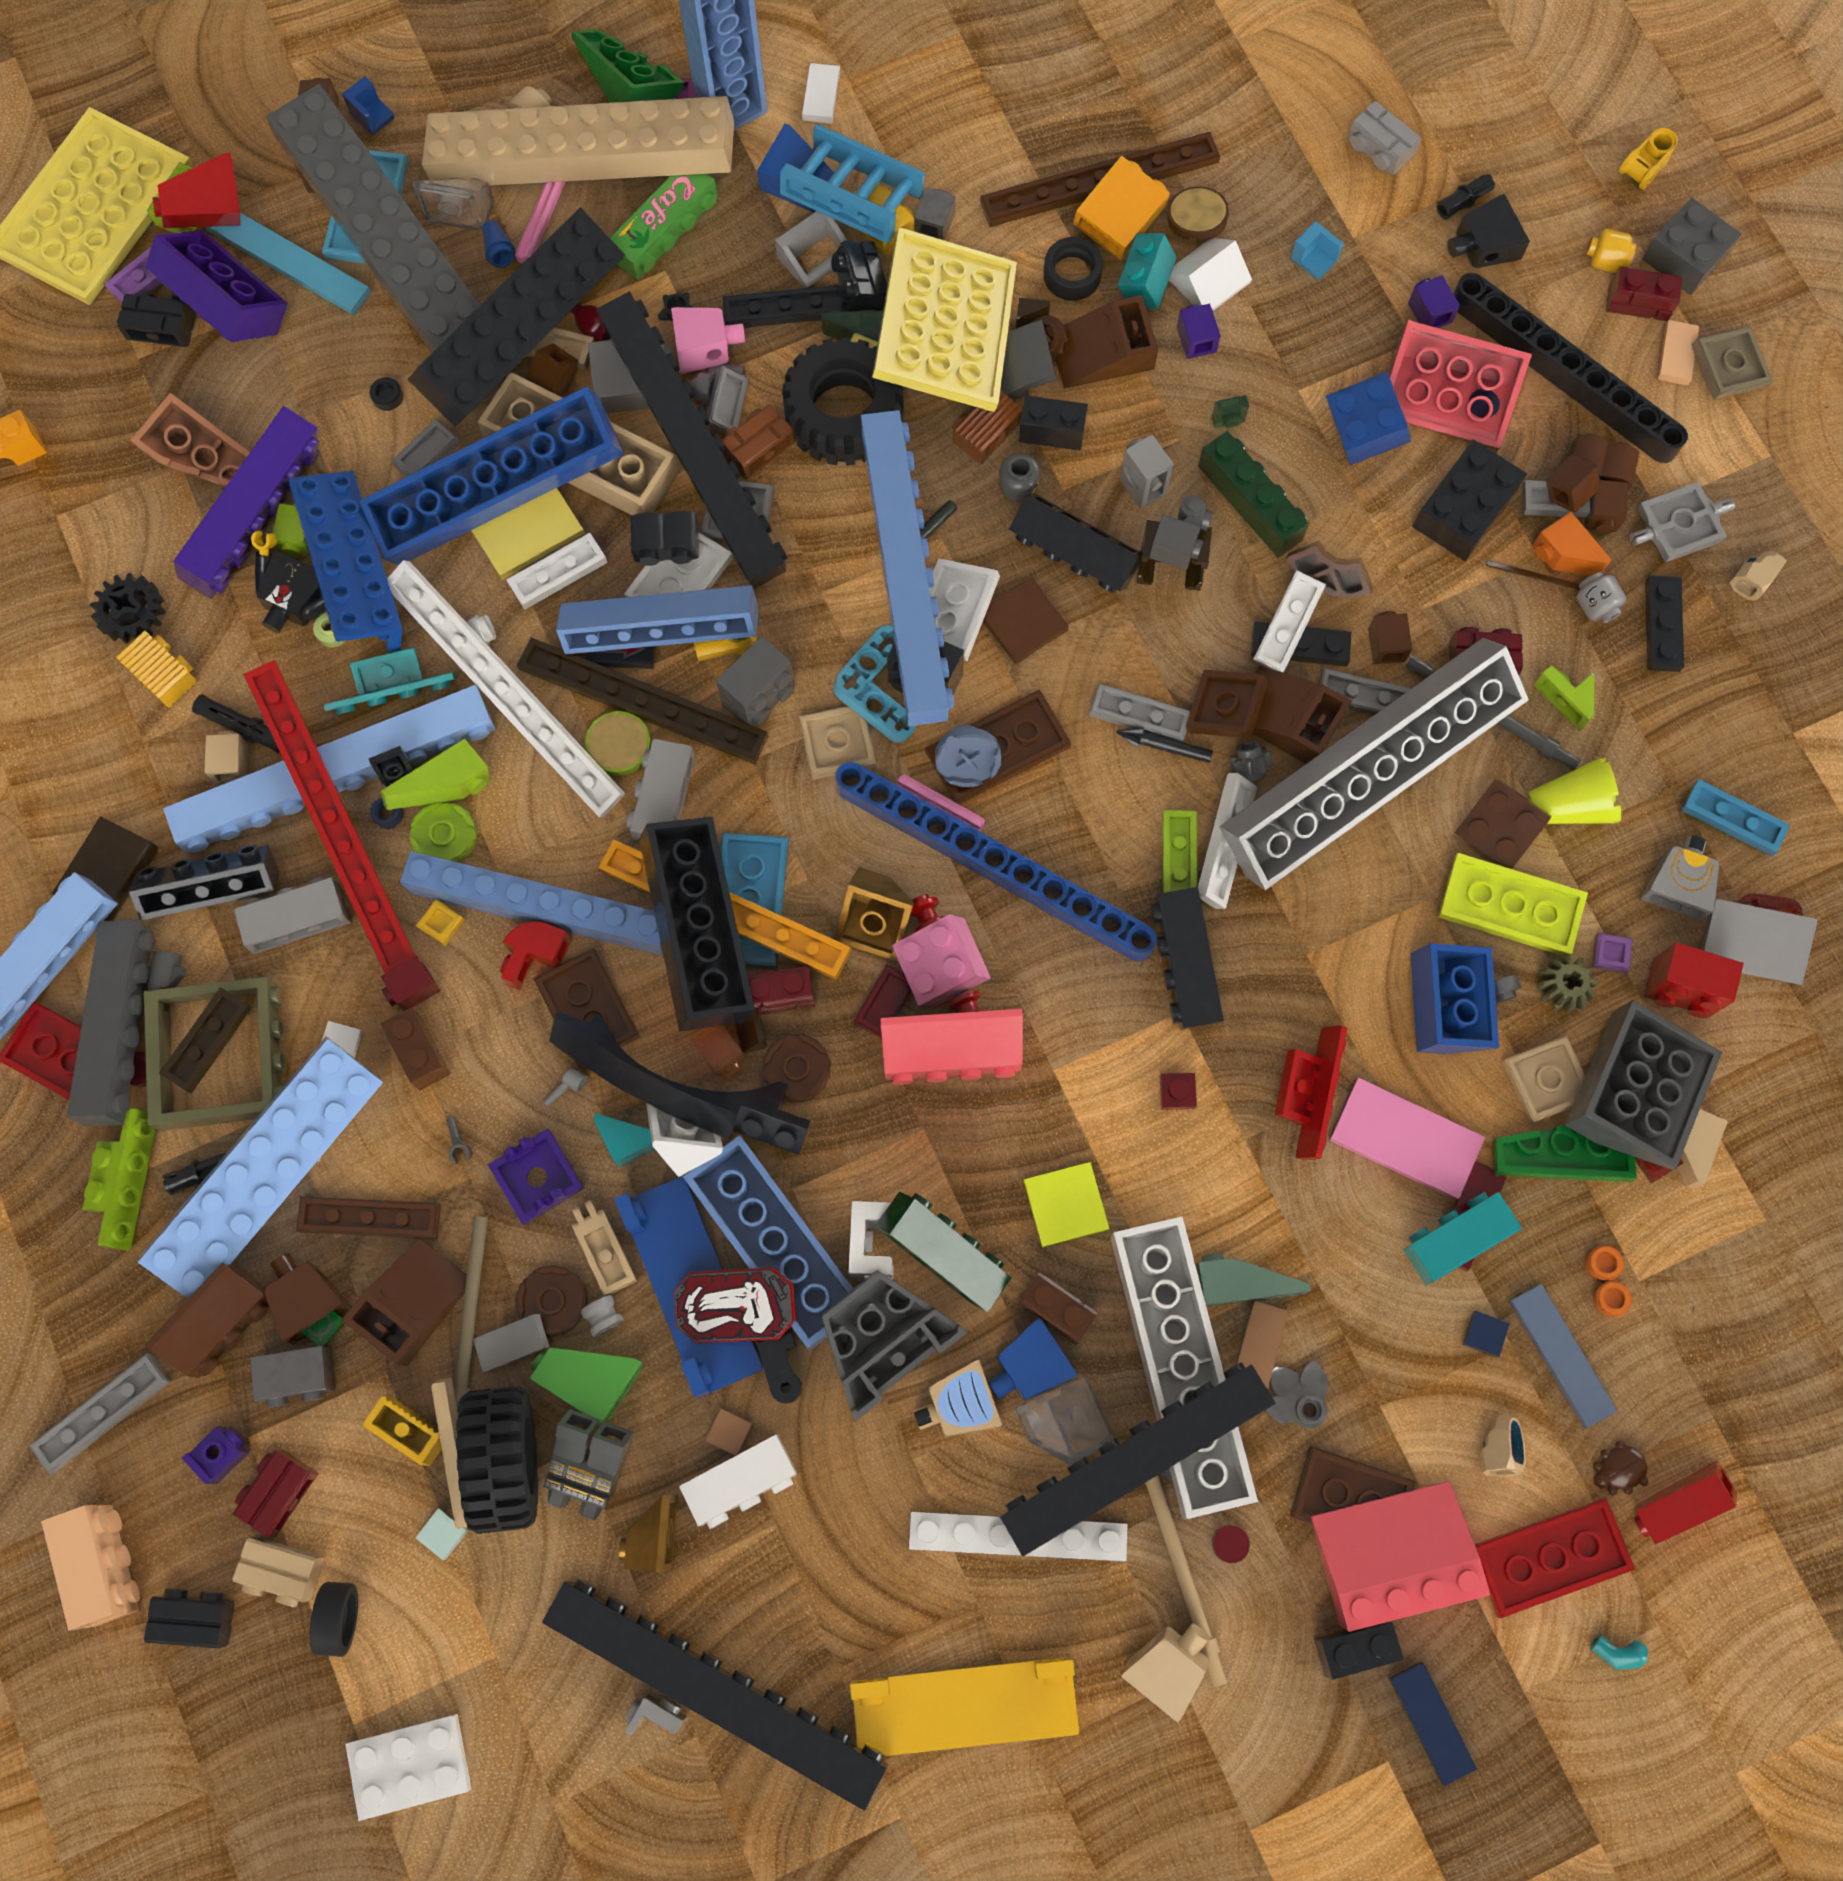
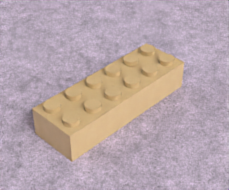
M510 372L477 423L485 438L561 400L562 397ZM611 423L624 455L567 483L630 515L654 513L679 474L675 454Z

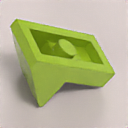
M1551 665L1535 682L1534 686L1579 731L1594 716L1593 673L1575 688L1565 673L1558 671Z

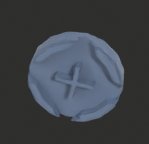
M958 725L939 741L935 749L936 769L950 784L960 787H975L983 784V780L989 777L991 779L997 774L1001 766V748L996 738L987 731L970 725Z

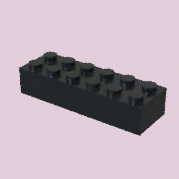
M713 817L646 824L639 842L679 1032L746 1022L755 1011Z

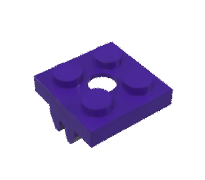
M549 1129L544 1130L533 1138L528 1137L519 1140V1145L516 1147L509 1146L505 1149L503 1156L488 1164L523 1225H526L585 1189ZM537 1167L543 1168L547 1173L545 1184L541 1187L530 1186L527 1181V1175L530 1170Z

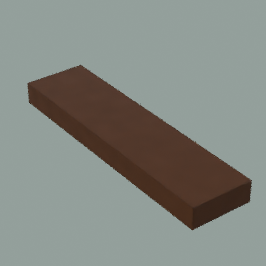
M300 1196L296 1231L299 1233L437 1239L441 1205L439 1203Z

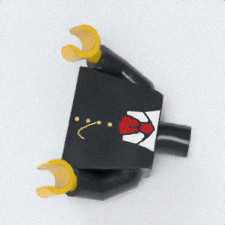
M262 530L255 531L251 536L252 545L259 549L255 555V589L258 600L269 611L262 624L269 630L280 633L287 620L305 626L310 620H314L327 612L314 567L276 550L272 554L269 552V549L276 545L277 537L273 533L267 534L266 544H264L262 541Z

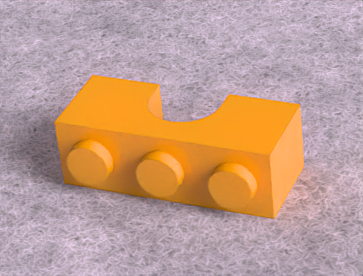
M21 410L0 418V459H11L17 466H20L47 453L37 429Z

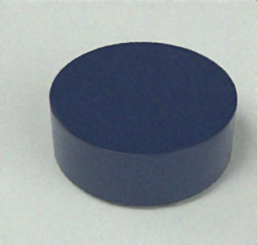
M1479 389L1471 394L1469 401L1477 396H1485L1491 400L1493 412L1490 417L1498 412L1500 400L1494 392ZM1479 399L1472 403L1470 410L1476 416L1483 418L1486 416L1489 408L1484 400Z

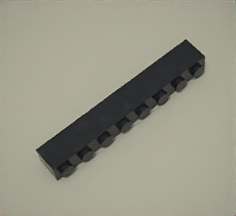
M1240 1362L1223 1373L1226 1380L1214 1387L1211 1381L1207 1382L1192 1392L1195 1399L1184 1406L1178 1400L1161 1410L1164 1418L1151 1425L1147 1419L1130 1429L1132 1437L1120 1444L1117 1438L1113 1439L1098 1449L1101 1456L1089 1463L1087 1458L1084 1457L1067 1468L1070 1473L1067 1477L1057 1481L1056 1477L1053 1476L1036 1486L1039 1494L1029 1500H1026L1025 1496L1021 1495L1006 1504L1005 1507L1008 1512L1000 1518L1022 1557L1276 1404L1253 1365L1251 1364L1245 1368L1243 1363Z

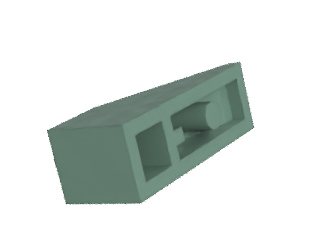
M1223 1253L1202 1256L1203 1262H1198L1195 1265L1206 1307L1303 1295L1311 1291L1309 1283L1236 1258L1224 1259Z

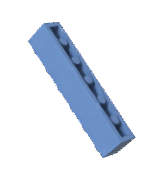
M752 585L562 603L556 632L565 654L756 637L759 608Z

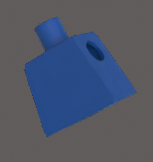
M1038 1318L997 1356L996 1359L1004 1371L988 1380L987 1383L998 1400L1016 1389L1023 1401L1064 1384L1078 1375L1041 1318Z

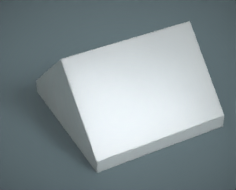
M1218 238L1207 240L1175 264L1169 281L1192 305L1210 303L1212 311L1241 291L1252 280L1236 241Z
M646 1103L652 1146L678 1177L722 1153L721 1136L675 1118Z

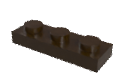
M220 987L159 1074L192 1094L252 1007Z

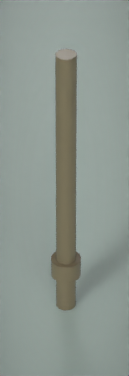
M474 1216L453 1381L457 1411L460 1405V1398L468 1391H471V1388H467L488 1221V1217Z

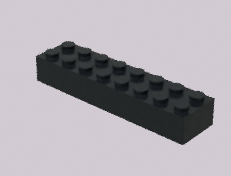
M580 207L427 357L407 380L456 427L608 274L625 254Z

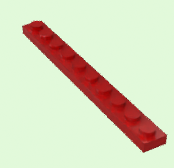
M273 660L243 675L384 973H387L416 956L286 680L277 662Z

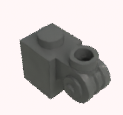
M1192 495L1184 498L1179 508L1178 519L1162 515L1149 558L1186 570L1191 558L1198 559L1203 540L1197 538L1200 530L1207 531L1213 514L1212 511L1206 509L1205 502L1201 498Z

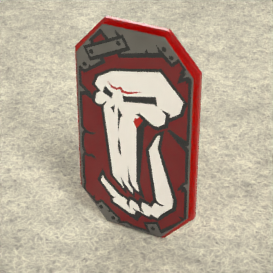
M774 1267L690 1272L673 1291L676 1327L695 1343L778 1340L796 1321L794 1284Z

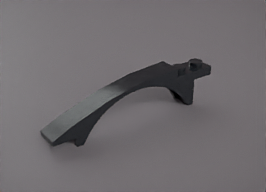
M558 1011L555 1014L549 1041L569 1057L620 1090L675 1118L726 1139H730L734 1131L799 1155L810 1120L781 1110L788 1084L778 1081L757 1089L731 1092L712 1091L686 1086L666 1079L632 1059L613 1039L604 1018L594 1015L589 1023Z

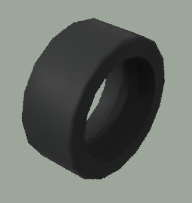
M1067 237L1054 243L1049 248L1044 262V281L1048 290L1056 297L1064 300L1078 301L1089 297L1097 290L1101 281L1103 258L1099 249L1090 241L1080 237ZM1077 257L1090 265L1091 273L1082 280L1069 281L1060 277L1055 272V265L1064 258Z
M325 1582L317 1592L309 1632L311 1651L315 1655L343 1657L348 1653L354 1637L358 1614V1592L354 1584Z

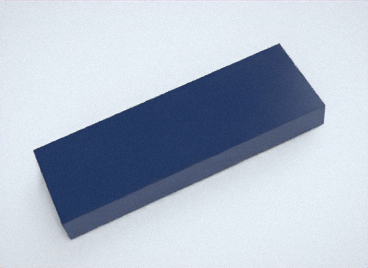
M1419 1662L1389 1677L1441 1784L1446 1786L1477 1770L1424 1663Z

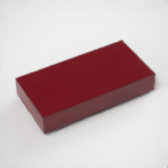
M886 964L853 1021L856 1026L882 1039L881 1018L897 1017L912 991L905 974Z

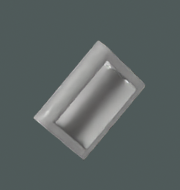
M818 211L775 240L778 260L803 288H809L833 271L831 267L832 256L806 274L796 258L827 236L837 247L840 246L841 242L847 240L836 221Z

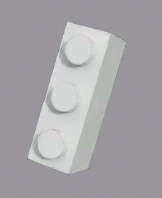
M776 1434L680 1485L679 1488L697 1525L703 1526L707 1523L709 1529H712L729 1519L727 1512L739 1506L743 1512L761 1502L760 1494L772 1489L775 1495L792 1486L791 1478L798 1475L779 1435Z

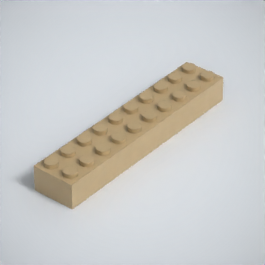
M727 96L429 113L422 166L434 188L729 173L732 166L734 118Z

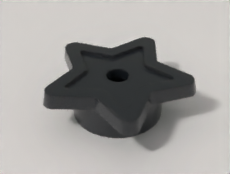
M689 293L663 295L664 309L658 314V318L673 322L671 308H693L689 305Z

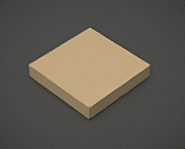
M845 706L799 716L812 780L836 775L837 769L846 762H854L867 769L876 767L867 721L850 707Z
M1567 1035L1502 1061L1530 1124L1571 1109L1585 1078L1584 1071Z

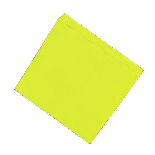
M1091 1162L1023 1180L1042 1248L1110 1229Z

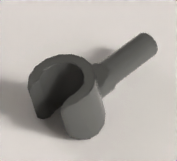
M447 1118L446 1121L453 1145L448 1153L450 1160L458 1164L455 1153L459 1148L465 1150L466 1157L470 1160L472 1150L468 1145L463 1144L455 1118Z

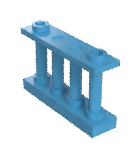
M816 124L814 126L813 154L801 169L788 163L785 164L780 171V194L889 244L895 232L896 213L894 211L906 194L918 199L922 198L925 172ZM825 157L841 163L828 181L813 175ZM853 169L868 176L855 194L840 188ZM880 181L895 188L883 206L867 200Z

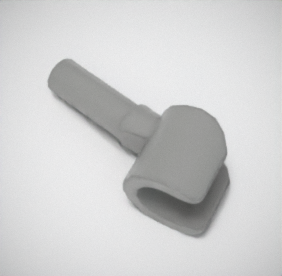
M568 1070L562 1078V1083L543 1100V1103L549 1107L569 1087L576 1092L581 1091L586 1085L588 1077L579 1070Z

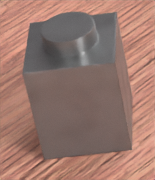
M926 187L914 217V232L945 241L955 216L956 196L944 190Z

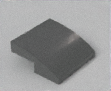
M1042 319L1009 332L1007 335L1000 391L1006 394L1008 398L1015 400L1025 397V395L1028 396V389L1057 381Z

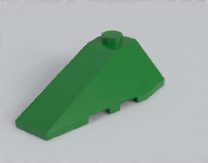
M600 29L572 31L571 37L609 103L674 99L684 88V81L671 69L663 64H658L657 67L647 62V56L641 52L635 54L624 49L625 43Z

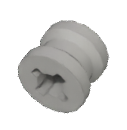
M612 1295L600 1298L580 1311L582 1317L591 1324L590 1332L593 1337L607 1333L624 1322L622 1315L617 1313L613 1307L615 1301Z

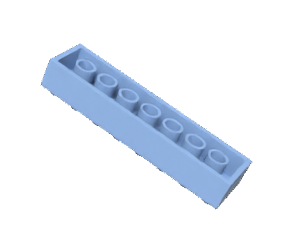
M326 1036L139 1256L138 1263L189 1299L222 1263L230 1265L382 1085V1079Z

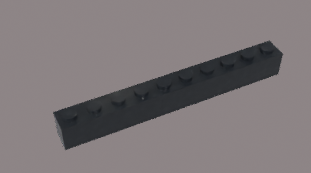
M629 291L598 307L596 311L601 324L748 583L755 589L786 572L784 560L788 558L779 542L773 544L768 535L772 532L768 521L763 514L759 517L753 509L756 501L748 487L742 489L737 479L741 478V475L732 460L727 462L722 452L726 451L720 437L717 433L711 435L707 425L710 424L707 414L702 406L695 407L691 400L695 397L694 392L686 379L683 381L679 379L676 372L680 369L672 353L670 352L666 355L661 345L665 342L656 326L650 328L646 321L649 314L641 299L635 301Z
M578 1578L575 1583L572 1581L563 1583L542 1621L543 1624L864 1811L867 1809L889 1765L882 1761L885 1756L883 1753L867 1744L864 1745L863 1749L849 1742L852 1738L849 1733L832 1725L830 1730L817 1723L819 1717L803 1707H799L798 1711L785 1705L787 1698L770 1688H767L765 1693L752 1686L755 1680L749 1675L735 1669L733 1674L720 1667L723 1661L706 1651H703L701 1656L688 1649L691 1643L675 1633H671L670 1637H667L657 1631L659 1624L641 1614L638 1619L626 1613L628 1606L610 1596L607 1601L594 1594L597 1588L588 1582Z

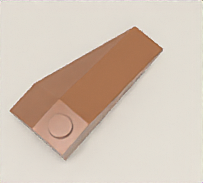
M169 393L130 440V443L156 462L224 487L227 486L250 453L172 393Z

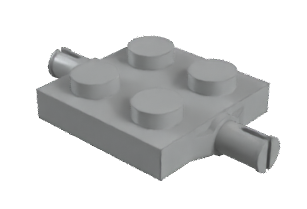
M1699 482L1641 502L1637 510L1645 523V529L1630 533V541H1633V546H1637L1651 540L1658 548L1664 562L1672 561L1723 542L1727 535L1720 523L1719 515L1734 510L1735 503L1732 502L1733 499L1731 497L1713 503L1705 495Z

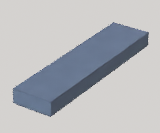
M1539 1284L1508 1301L1582 1427L1589 1428L1617 1412L1616 1407L1543 1285Z

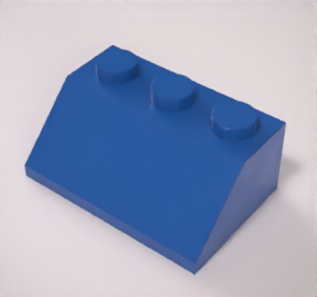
M1430 943L1412 952L1411 968L1417 1052L1453 1054L1499 1048L1492 948Z

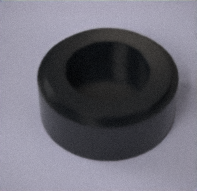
M380 378L370 387V397L374 405L380 410H393L403 400L401 387L392 378Z

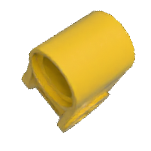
M1667 128L1655 130L1638 148L1629 154L1618 172L1622 175L1625 173L1639 183L1638 187L1644 190L1668 163L1678 143L1676 134Z

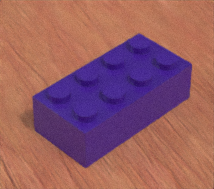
M204 230L154 236L146 268L157 277L159 282L171 289L181 301L194 309L203 320L218 330L223 338L230 342H238L278 334L288 303Z

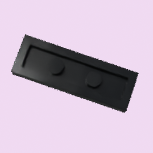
M1649 575L1645 580L1647 670L1680 672L1684 668L1682 577Z
M1254 622L1250 657L1255 656L1270 623ZM1305 627L1289 661L1347 667L1350 662L1352 632Z

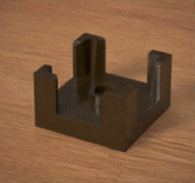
M1147 520L1140 549L1142 560L1138 568L1137 584L1152 585L1155 562L1163 563L1149 558L1160 521ZM1208 527L1207 531L1200 530L1197 539L1203 540L1198 559L1191 558L1186 570L1185 588L1188 590H1201L1204 569H1207L1209 563L1212 527Z

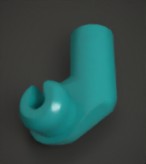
M1599 1634L1590 1645V1649L1616 1670L1641 1668L1648 1661V1648L1641 1641H1633L1626 1647L1617 1648L1602 1634Z

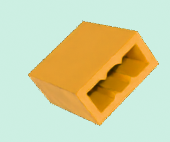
M1121 156L1076 210L1073 225L1122 261L1131 250L1136 234H1144L1166 207L1170 192L1167 191L1162 182L1152 179L1142 172L1141 167L1136 162L1128 161Z

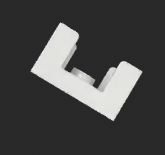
M852 1201L849 1276L851 1280L864 1281L877 1270L893 1280L894 1267L891 1257L866 1256V1252H873V1231H868V1229H877L874 1226L891 1203Z

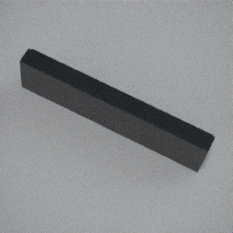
M839 285L722 296L725 325L743 323V328L849 317L845 299H842L839 294Z

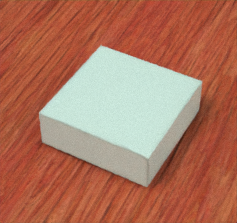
M438 1508L415 1538L440 1559L446 1560L469 1530L466 1527L457 1529L454 1518L442 1508Z

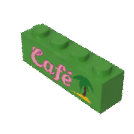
M708 174L671 175L610 237L625 254L616 265L636 280L644 273L650 272L655 266L656 261L665 252H669L674 247L677 239L685 231L691 230L697 219L714 206L718 198L715 179Z

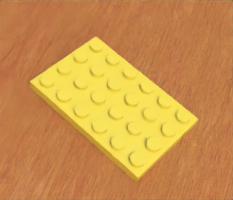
M89 107L1 223L0 259L91 305L105 286L104 284L111 278L153 221L147 209L153 201L152 197H156L158 194L157 185L167 181L179 162L192 167L193 163L190 157Z
M899 227L895 238L872 378L995 412L999 403L1017 262Z

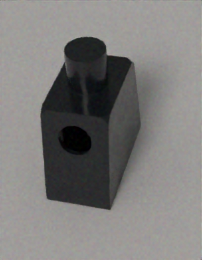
M1502 194L1464 215L1456 232L1457 237L1449 239L1447 247L1452 257L1466 254L1473 267L1481 268L1521 260L1530 240L1506 195Z

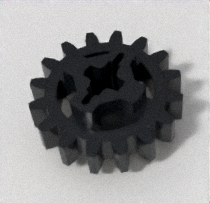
M131 573L127 574L125 580L115 575V583L112 585L104 581V592L95 591L94 593L99 598V601L90 604L96 612L91 615L92 619L98 624L96 627L104 635L107 634L112 641L120 638L125 644L129 643L131 637L137 638L144 630L152 636L153 631L150 627L152 625L161 626L162 623L157 618V615H163L166 612L160 605L165 600L160 595L158 588L152 582L149 583L144 576L141 575L136 579Z

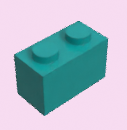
M1164 233L1136 234L1117 285L1125 299L1142 295L1146 309L1159 308L1177 259Z

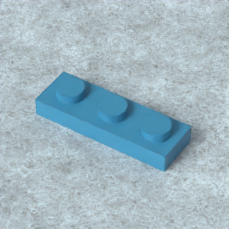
M1700 779L1693 784L1681 808V811L1770 856H1774L1778 852L1790 827V824Z

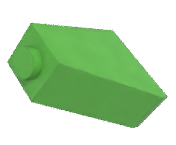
M549 1347L546 1353L541 1351L531 1366V1370L534 1372L530 1379L582 1413L600 1419L599 1424H602L603 1421H610L645 1364L635 1358Z

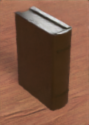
M100 816L52 894H56L60 883L64 879L70 877L74 872L93 881L118 903L104 920V922L114 921L130 895L129 890L135 873H138L150 864L158 846Z

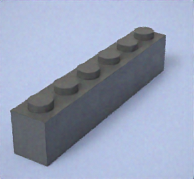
M138 920L98 923L67 1117L85 1127L124 1125L125 1113L129 1109L128 1093L130 1080L134 1076L133 1060L135 1047L139 1043L138 1028L140 1015L144 1011L143 995L145 983L149 979L150 951L154 947L153 932Z

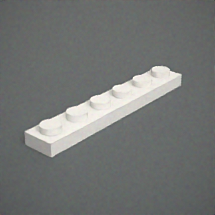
M911 1512L909 1549L1022 1556L1000 1517ZM1081 1521L1025 1556L1127 1561L1128 1524Z

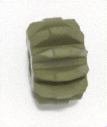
M1565 955L1560 961L1552 959L1548 963V968L1541 970L1540 976L1544 981L1538 984L1537 989L1547 991V994L1542 997V1001L1548 1002L1552 999L1554 1001L1553 1011H1558L1563 1006L1566 1013L1571 1014L1576 1008L1584 1010L1588 1007V1001L1596 998L1597 993L1592 988L1598 985L1599 980L1589 977L1594 972V967L1584 969L1582 967L1583 958H1578L1573 963L1571 957ZM1565 979L1571 982L1569 987H1573L1571 990L1565 987V984H1567V981L1563 982Z

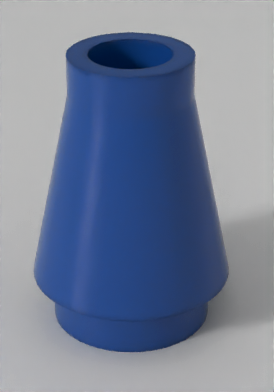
M497 221L484 223L482 231L487 261L497 268L510 265L514 260L515 247L502 231Z

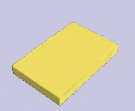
M558 488L471 530L501 580L508 578L585 535L582 526Z

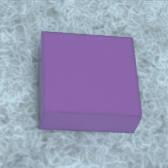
M1598 933L1595 936L1592 967L1626 974L1630 968L1633 939Z

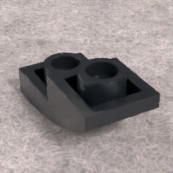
M401 746L368 758L379 780L386 787L415 770L413 763Z

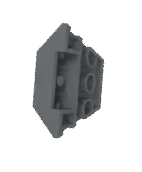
M879 1270L821 1314V1319L855 1422L883 1400L882 1393L935 1351L941 1354L968 1333L959 1324Z

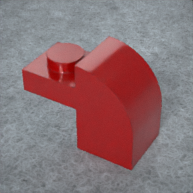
M527 922L515 927L503 940L504 945L512 954L507 955L501 965L502 980L507 986L520 990L533 960L552 968L559 966L572 939L565 930L544 922Z

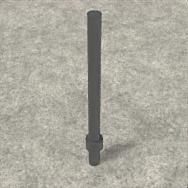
M1413 655L1405 665L1425 679L1437 671ZM1507 715L1497 723L1539 749L1538 753L1548 760L1552 757L1572 771L1576 769L1581 761L1576 756L1559 747L1560 743L1550 736L1548 738L1543 737L1510 715Z

